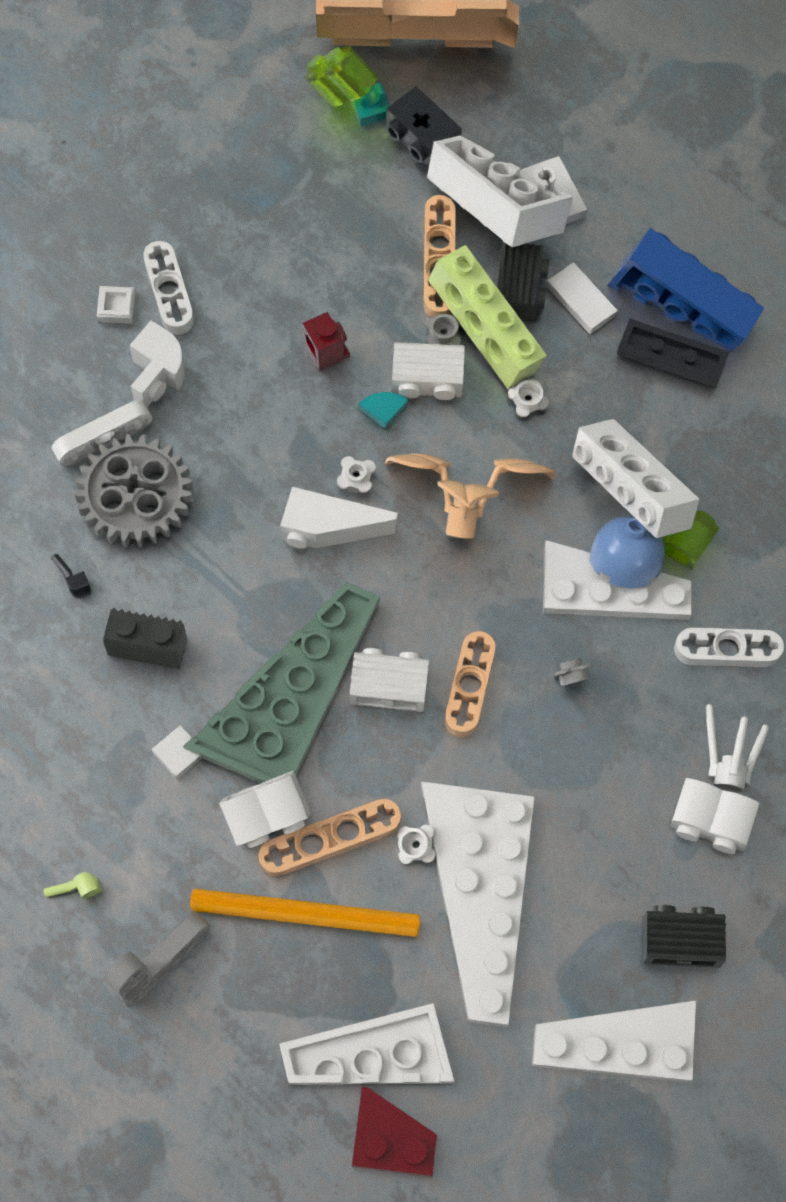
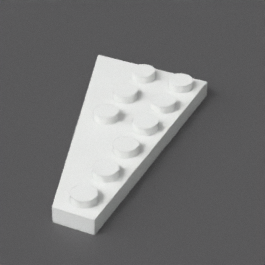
M421 781L428 824L435 831V835L432 838L436 852L435 859L468 1022L508 1027L534 797Z

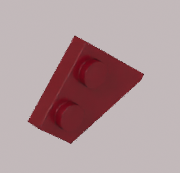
M362 1087L352 1167L432 1178L437 1134L370 1088Z

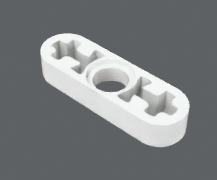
M164 241L152 242L145 248L143 256L163 326L173 335L185 334L192 328L194 318L174 249L169 243ZM156 255H162L166 270L160 271L158 261L155 259ZM172 281L178 285V289L172 294H164L159 291L160 285L164 282ZM177 304L182 321H175L171 305Z
M132 401L61 436L53 443L52 451L60 465H73L87 458L88 454L99 452L100 444L106 448L112 446V438L114 437L120 442L126 438L127 434L132 436L140 432L152 422L153 417L143 401Z
M687 628L678 635L674 645V653L679 661L687 665L770 667L778 662L784 650L783 640L776 632L756 629ZM688 639H692L695 646L705 647H699L696 653L692 654L689 647H684V645H686ZM709 639L713 640L711 645L712 655L707 654L709 651V647L706 646L709 642ZM724 639H731L738 645L739 652L734 656L724 655L719 649V642ZM746 640L750 641L748 648H758L762 641L767 642L768 648H773L774 650L771 651L769 656H766L762 649H751L748 656H745L747 649Z

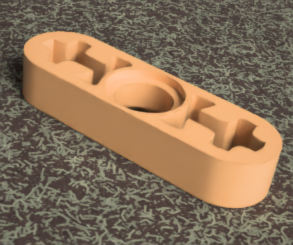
M482 631L472 632L463 640L446 709L445 726L452 735L457 737L470 736L477 729L496 648L495 642L489 634ZM476 643L484 644L483 650L487 652L481 653L478 667L471 665L474 653L471 648H475ZM472 675L479 679L481 687L476 692L468 693L460 687V680L464 676ZM462 701L469 703L467 718L472 721H466L464 726L457 725V719L452 716L460 714Z

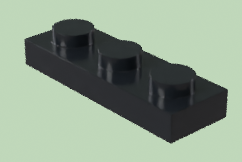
M629 319L617 354L717 388L729 352Z

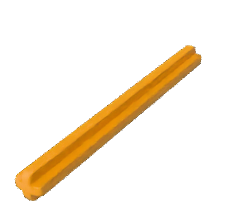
M193 889L190 896V908L197 912L411 937L418 936L420 931L421 919L418 914L205 889Z

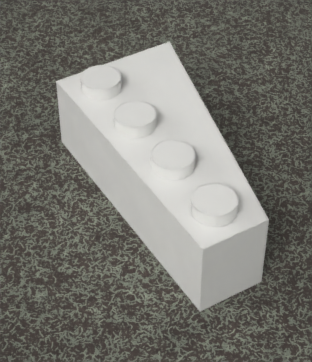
M462 136L434 142L427 178L438 186L441 191L460 204L463 209L477 218L485 227H488L499 236L504 243L515 247L564 232L573 198L571 195L563 191L559 193V196L547 190L549 183L539 178L534 179L532 182L520 175L521 168L512 163L494 161L495 154Z

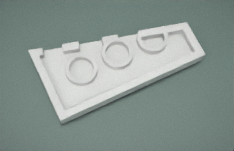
M696 1001L536 1024L532 1067L691 1082L693 1080Z
M433 1003L279 1044L289 1085L454 1083Z

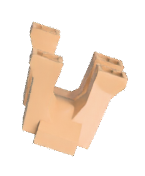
M316 0L317 38H334V45L390 46L391 39L445 40V47L493 48L495 40L515 48L519 29V6L511 0Z

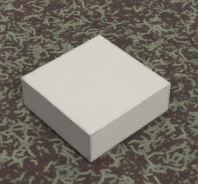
M100 286L97 307L98 322L133 324L135 288Z
M181 725L151 749L152 753L176 780L202 759L199 755L184 749L183 746L192 737Z

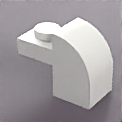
M150 320L129 345L133 362L144 369L130 386L134 401H143L146 407L152 401H158L166 390V384L178 391L185 377L182 350L178 340L172 333Z

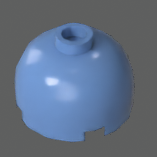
M617 517L608 521L598 531L592 544L590 562L598 575L602 571L610 577L609 583L630 589L641 588L649 585L652 578H657L660 575L664 562L665 545L662 537L655 538L635 517Z

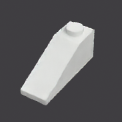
M292 487L280 525L281 539L293 547L303 549L307 546L321 548L396 534L398 513Z

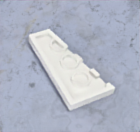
M545 541L543 613L690 619L691 580L661 572L657 578H652L650 584L645 587L630 589L615 586L609 583V576L605 575L602 571L600 575L594 571L590 562V552Z

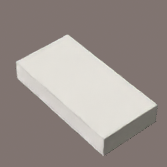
M574 262L547 280L546 287L589 335L617 316L618 310Z

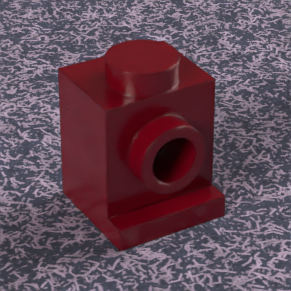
M328 312L302 323L303 343L319 371L350 357V352L344 343L347 341L345 331L340 322H335Z

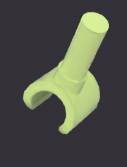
M83 872L75 876L72 881H68V883L44 888L45 897L73 892L78 889L81 898L88 899L99 894L101 887L95 876Z

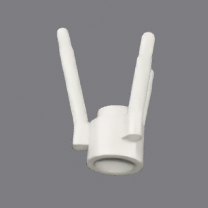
M708 704L706 706L710 756L708 777L715 778L714 786L721 790L743 792L745 785H750L751 774L769 731V726L766 724L762 726L745 765V760L741 756L748 718L742 717L733 756L725 755L722 757V762H719L713 706Z

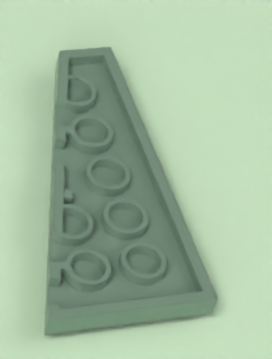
M345 582L316 612L312 620L301 631L298 630L289 639L290 642L278 654H274L235 693V697L207 722L208 724L195 738L192 737L183 746L184 749L258 783L265 782L290 771H294L295 775H297L349 667L354 652H356L380 602V596Z

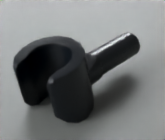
M54 554L51 557L52 562L63 574L72 596H80L91 591L84 571L73 575L71 569H69L58 554Z

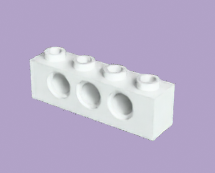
M611 419L579 427L572 457L655 538L692 528L699 498L616 420Z

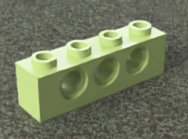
M464 245L438 259L428 281L506 388L509 390L512 386H516L535 375L546 358V353L468 247Z

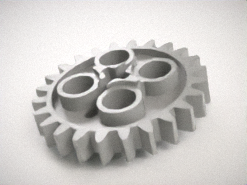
M127 434L125 444L121 445L114 437L112 438L113 448L108 450L100 444L101 455L99 457L88 454L91 467L80 466V471L84 478L75 479L76 486L79 491L75 492V498L78 503H81L77 506L80 516H86L84 520L88 528L95 526L94 530L97 537H101L107 532L110 544H113L118 537H121L123 547L127 548L131 539H136L138 547L141 548L146 537H149L151 542L156 544L157 533L161 532L164 536L169 537L168 526L171 524L180 528L181 522L178 515L188 516L189 514L188 506L184 504L193 502L192 493L189 492V490L193 489V483L191 478H187L190 476L188 465L182 466L183 458L181 454L172 456V445L169 444L161 450L160 440L157 437L150 445L146 443L144 434L140 436L138 443H133L130 434ZM116 469H127V472L121 476L112 475ZM152 473L163 474L158 480L147 479ZM111 501L121 502V505L115 509L105 508ZM147 505L157 506V509L152 513L141 512Z

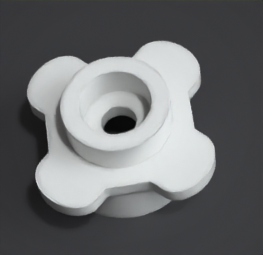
M537 380L522 381L517 386H512L508 391V397L514 401L516 414L520 417H527L530 412L535 410L543 411L548 407L549 400L543 396V389ZM530 396L532 399L528 401L525 397Z
M351 456L344 457L341 460L342 473L337 478L338 487L353 493L369 492L372 488V483L370 482L371 474L376 470L374 462L371 460L357 461ZM358 472L360 475L354 477L353 473Z
M422 825L421 828H410L408 826L400 828L397 834L400 850L398 854L399 860L404 864H411L415 860H422L425 863L432 862L436 856V852L432 848V838L435 835L434 829L429 825ZM415 841H419L420 846L418 848H415L413 846Z

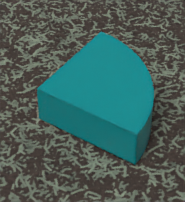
M380 392L364 398L358 403V409L386 429L407 407L408 399L396 393Z

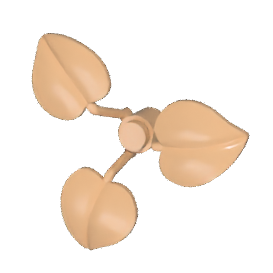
M410 453L390 456L385 461V466L396 462L414 468L432 469L441 475L442 481H438L437 486L444 491V512L449 513L446 534L459 538L475 537L477 517H482L483 508L488 498L498 497L500 491L493 489L500 474L512 471L517 473H545L552 480L555 477V470L529 460L516 458L494 460V465L497 466L487 486L479 484L466 485L462 482L450 481L446 468L450 467V462L436 456ZM451 495L455 497L454 504L452 503Z

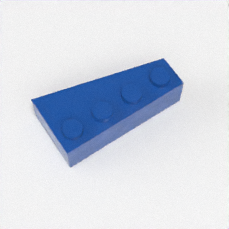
M651 228L628 253L607 285L616 291L621 286L635 293L633 300L643 305L650 301L660 306L665 311L664 316L675 322L677 320L692 323V331L731 352L747 338L764 310V307L757 303L753 296L741 292L731 285L723 275L711 271L701 264L696 256L684 252L671 243L666 235L656 232Z

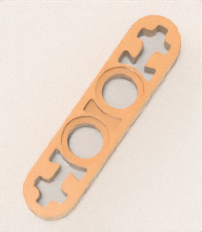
M435 195L429 198L425 205L423 307L428 317L439 314H452L444 301L443 307H436V291L428 281L431 275L430 270L435 267L437 260L455 251L456 208L452 199L444 195ZM438 208L443 209L444 212L443 225H436V209ZM436 236H443L447 238L449 244L444 248H436L432 246L430 241Z
M379 799L305 826L294 832L270 839L259 850L260 867L269 876H284L394 834L400 826V809L391 800ZM382 809L386 814L392 813L394 815L390 818V825L384 826L381 821L370 824V831L372 833L365 834V825L360 816L366 815L367 822H370L377 818L378 811ZM349 821L357 825L359 834L355 839L346 841L338 836L337 828L343 822ZM308 835H316L323 841L322 849L316 854H308L301 848L302 840ZM295 842V849L300 858L299 860L294 861L292 853L282 858V865L278 867L273 862L267 863L265 861L270 858L271 850L276 849L279 854H284L290 851L288 843Z

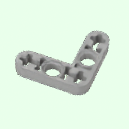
M195 911L187 916L142 961L132 952L126 953L105 975V979L114 994L127 1007L136 1004L205 936L210 929V924Z

